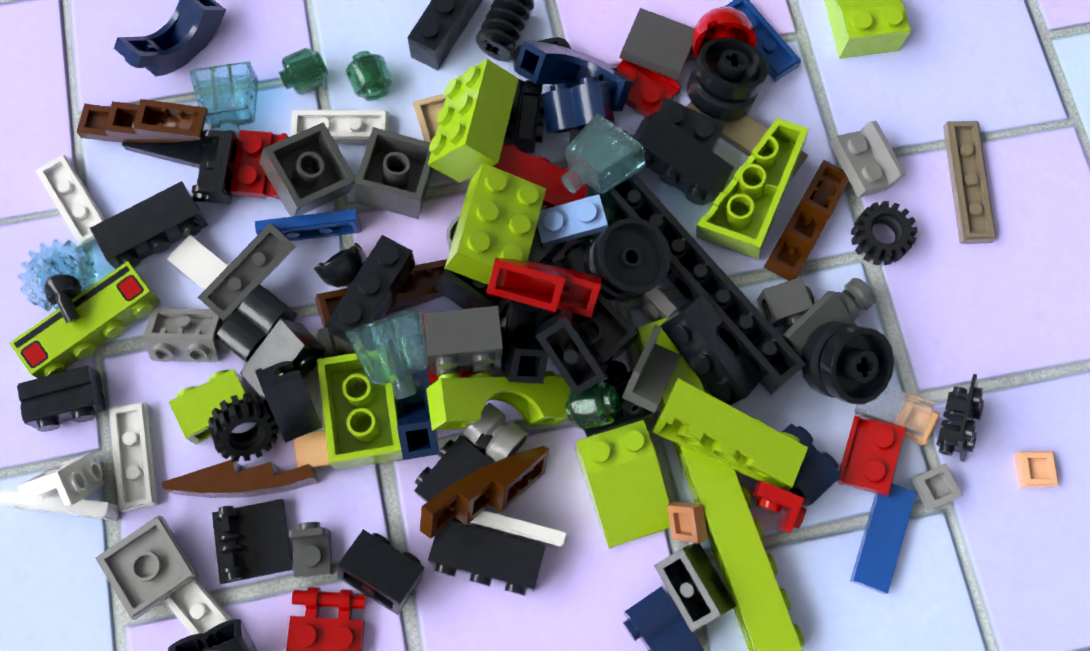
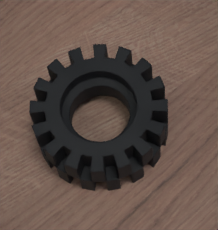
M883 201L880 206L876 202L864 209L851 229V235H854L851 239L852 245L858 244V247L855 249L856 253L865 252L866 255L863 259L868 262L872 257L874 258L873 264L879 265L882 261H884V266L890 265L893 261L895 263L899 261L912 248L917 239L914 236L918 232L917 227H911L916 222L914 217L906 218V215L909 213L906 208L900 212L898 210L900 204L894 203L890 208L889 201ZM882 223L889 226L895 233L894 242L886 244L877 240L872 233L873 225Z
M243 394L242 400H238L237 395L231 396V403L228 404L225 400L220 402L221 410L214 408L212 411L213 417H209L208 423L215 449L218 453L221 452L223 458L228 459L231 455L232 460L238 462L240 456H243L244 461H251L250 455L255 454L259 458L263 456L262 449H265L267 452L272 449L270 442H277L279 427L267 400L262 401L258 395L251 399L250 394ZM243 423H256L253 428L246 432H232L234 428Z

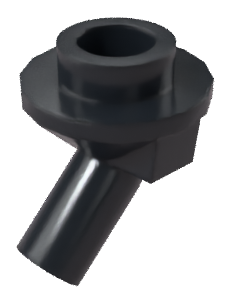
M58 274L47 279L44 284L46 299L52 305H58L66 324L80 319L72 299L81 293L82 285L74 276Z

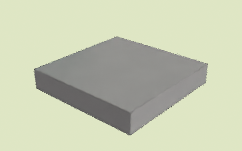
M160 515L95 557L131 620L138 619L199 577V574L164 517Z

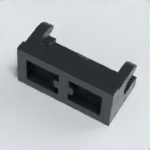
M203 130L204 147L197 184L192 186L193 199L196 202L231 204L233 194L230 192L238 138L233 130Z
M283 361L265 369L259 368L255 370L264 396L285 443L322 428L300 371L295 370L280 376L282 372L293 369L291 361Z

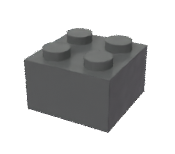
M324 122L263 148L259 160L261 167L290 217L303 215L350 193L356 180Z
M373 127L355 180V202L419 219L434 169L428 166L431 154L429 151L430 142Z
M498 306L423 313L430 375L437 374V377L447 373L472 370L474 374L482 372L492 373L495 371L494 368H501L503 346Z

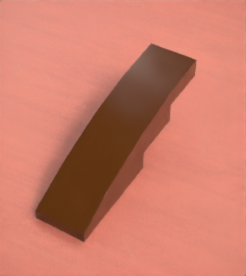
M140 99L139 105L112 101L111 107L84 103L77 134L80 138L113 142L174 143L201 140L208 110L206 107Z
M825 160L822 161L764 265L765 269L788 281L797 278L849 182L843 169Z
M447 259L415 265L386 314L444 296L434 289L433 285L445 270ZM348 288L316 294L315 301L323 328L329 327L327 321Z
M540 446L508 456L480 468L450 485L421 506L420 531L431 539L454 518L468 525L489 505L502 512L545 474L549 448Z
M231 459L161 483L164 490L178 495L205 498H240L282 493L317 484L319 479L316 469L310 464L280 473L279 468L275 464L268 462L242 471L241 465Z

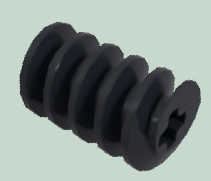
M494 0L491 4V10L486 15V20L481 25V30L476 35L478 47L495 60L508 61L511 58L509 51L515 49V41L520 39V31L525 28L524 21L529 19V11L534 9V1Z

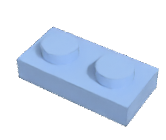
M598 194L541 210L537 227L542 245L545 248L602 232L608 227L600 195Z

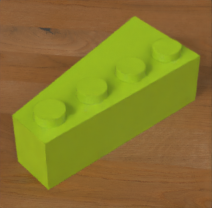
M776 118L752 150V154L743 166H740L733 175V179L728 186L718 195L706 215H703L696 224V237L759 259L805 146L809 128Z
M679 378L669 393L652 432L755 480L764 481L786 491L793 487L808 449L807 446L799 443L800 439L787 432H779L767 426L761 420L737 410Z

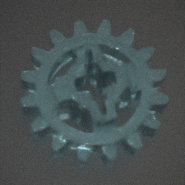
M53 239L51 247L42 242L40 243L41 251L36 253L30 250L28 254L32 258L31 261L21 262L20 264L26 269V273L18 275V279L25 283L20 287L21 292L28 296L27 300L35 306L39 305V307L48 312L52 307L55 310L59 309L57 304L52 305L46 299L44 284L51 276L58 274L74 276L82 285L81 293L93 285L90 278L98 276V272L92 268L96 264L95 260L88 255L89 252L81 245L77 246L71 240H67L63 244L58 239Z

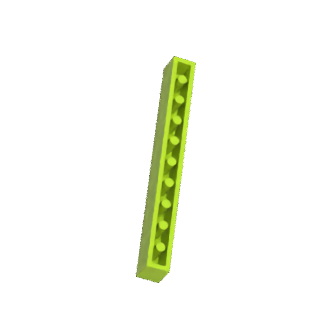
M669 317L636 328L638 332L636 344L640 355L655 325L660 326ZM661 329L655 344L680 354L663 329ZM682 355L666 387L659 407L662 411L668 395L678 378L711 395L707 388L703 387L701 380ZM672 442L694 503L703 504L708 541L724 585L736 604L733 610L748 651H803L802 646H805L804 636L799 626L792 623L788 610H791L789 597L783 588L779 589L775 575L778 574L775 560L770 553L766 554L761 541L765 538L763 528L758 519L753 520L748 507L751 505V497L746 486H740L736 475L738 471Z

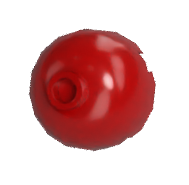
M733 7L711 9L700 18L694 27L692 47L694 56L697 58L704 44L714 38L728 37L738 39L752 45L756 49L757 41L751 20L742 11Z

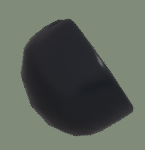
M354 243L355 246L339 251L330 257L325 264L320 262L318 266L314 267V270L323 282L329 286L336 288L349 286L367 259L362 247L358 243Z

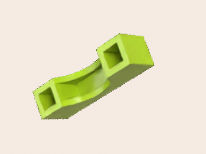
M553 371L545 372L543 384L509 382L505 375L502 377H492L490 372L477 373L472 375L471 378H460L459 373H447L440 375L435 383L426 388L432 431L468 428L481 419L483 408L487 401L490 400L502 401L513 406L522 415L528 426L557 425L575 416L570 387L562 375H554Z

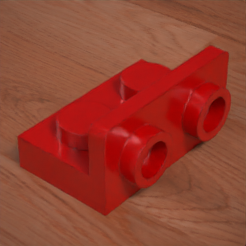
M764 481L754 484L750 497L758 499L756 506L775 514L783 510L776 530L783 533H791L794 528H800L807 508L802 507L803 497Z

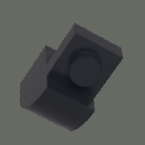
M512 300L509 301L505 327H500L503 346L501 369L509 382L543 384L549 356L535 335L538 325L545 322L547 310Z

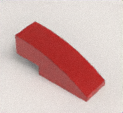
M495 258L486 293L556 312L557 309L564 310L569 307L572 313L591 318L601 287V277L534 262Z

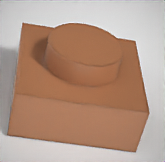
M676 501L667 505L672 540L698 544L708 540L703 504Z

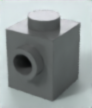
M799 277L763 289L757 298V302L763 316L774 328L785 324L787 328H790L813 306L814 296L811 289L805 286L802 278Z

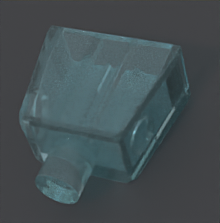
M246 61L189 70L198 105L206 107L208 110L205 121L208 127L211 129L219 128L220 131L233 130L238 138L239 125L251 124L255 121L258 77L251 62Z
M597 113L567 146L565 154L570 171L562 176L561 180L564 186L572 193L578 191L585 184L598 193H606L646 167L643 145Z
M406 309L345 331L352 348L372 383L384 385L391 382L396 399L406 398L417 392L411 374L428 367L420 310Z

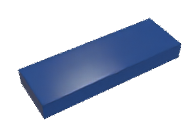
M733 0L724 6L742 11L751 20L757 41L756 50L762 54L767 62L768 75L774 82L799 67L801 59L749 0Z
M356 209L255 221V232L257 235L271 223L290 241L361 232V223Z
M892 484L889 497L875 494L850 578L851 582L882 594H888L917 492Z

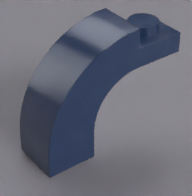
M179 0L169 21L158 31L147 36L117 37L113 49L122 55L129 65L135 68L145 67L155 77L172 73L188 64L207 46L218 30L226 9L215 0Z
M523 40L514 68L516 73L535 84L556 85L569 83L570 88L580 85V79L599 77V81L609 83L614 112L623 110L633 84L632 80L616 72V67L602 60L570 48L539 41Z
M422 333L387 339L386 343L397 402V429L403 460L439 454L438 431H432L426 391V388L430 385Z

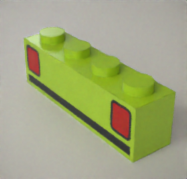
M127 261L72 299L80 319L66 324L60 309H57L9 342V344L32 376L41 378L64 372L76 361L91 356L96 351V347L106 340L113 339L122 334L125 327L136 319L148 316L161 301L141 274Z

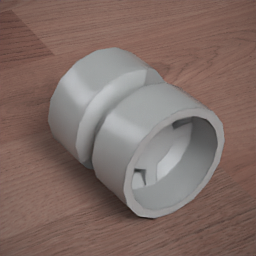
M488 403L483 408L481 419L466 428L462 437L478 450L485 449V456L494 463L516 454L529 434L514 421L505 422L506 415L494 405Z

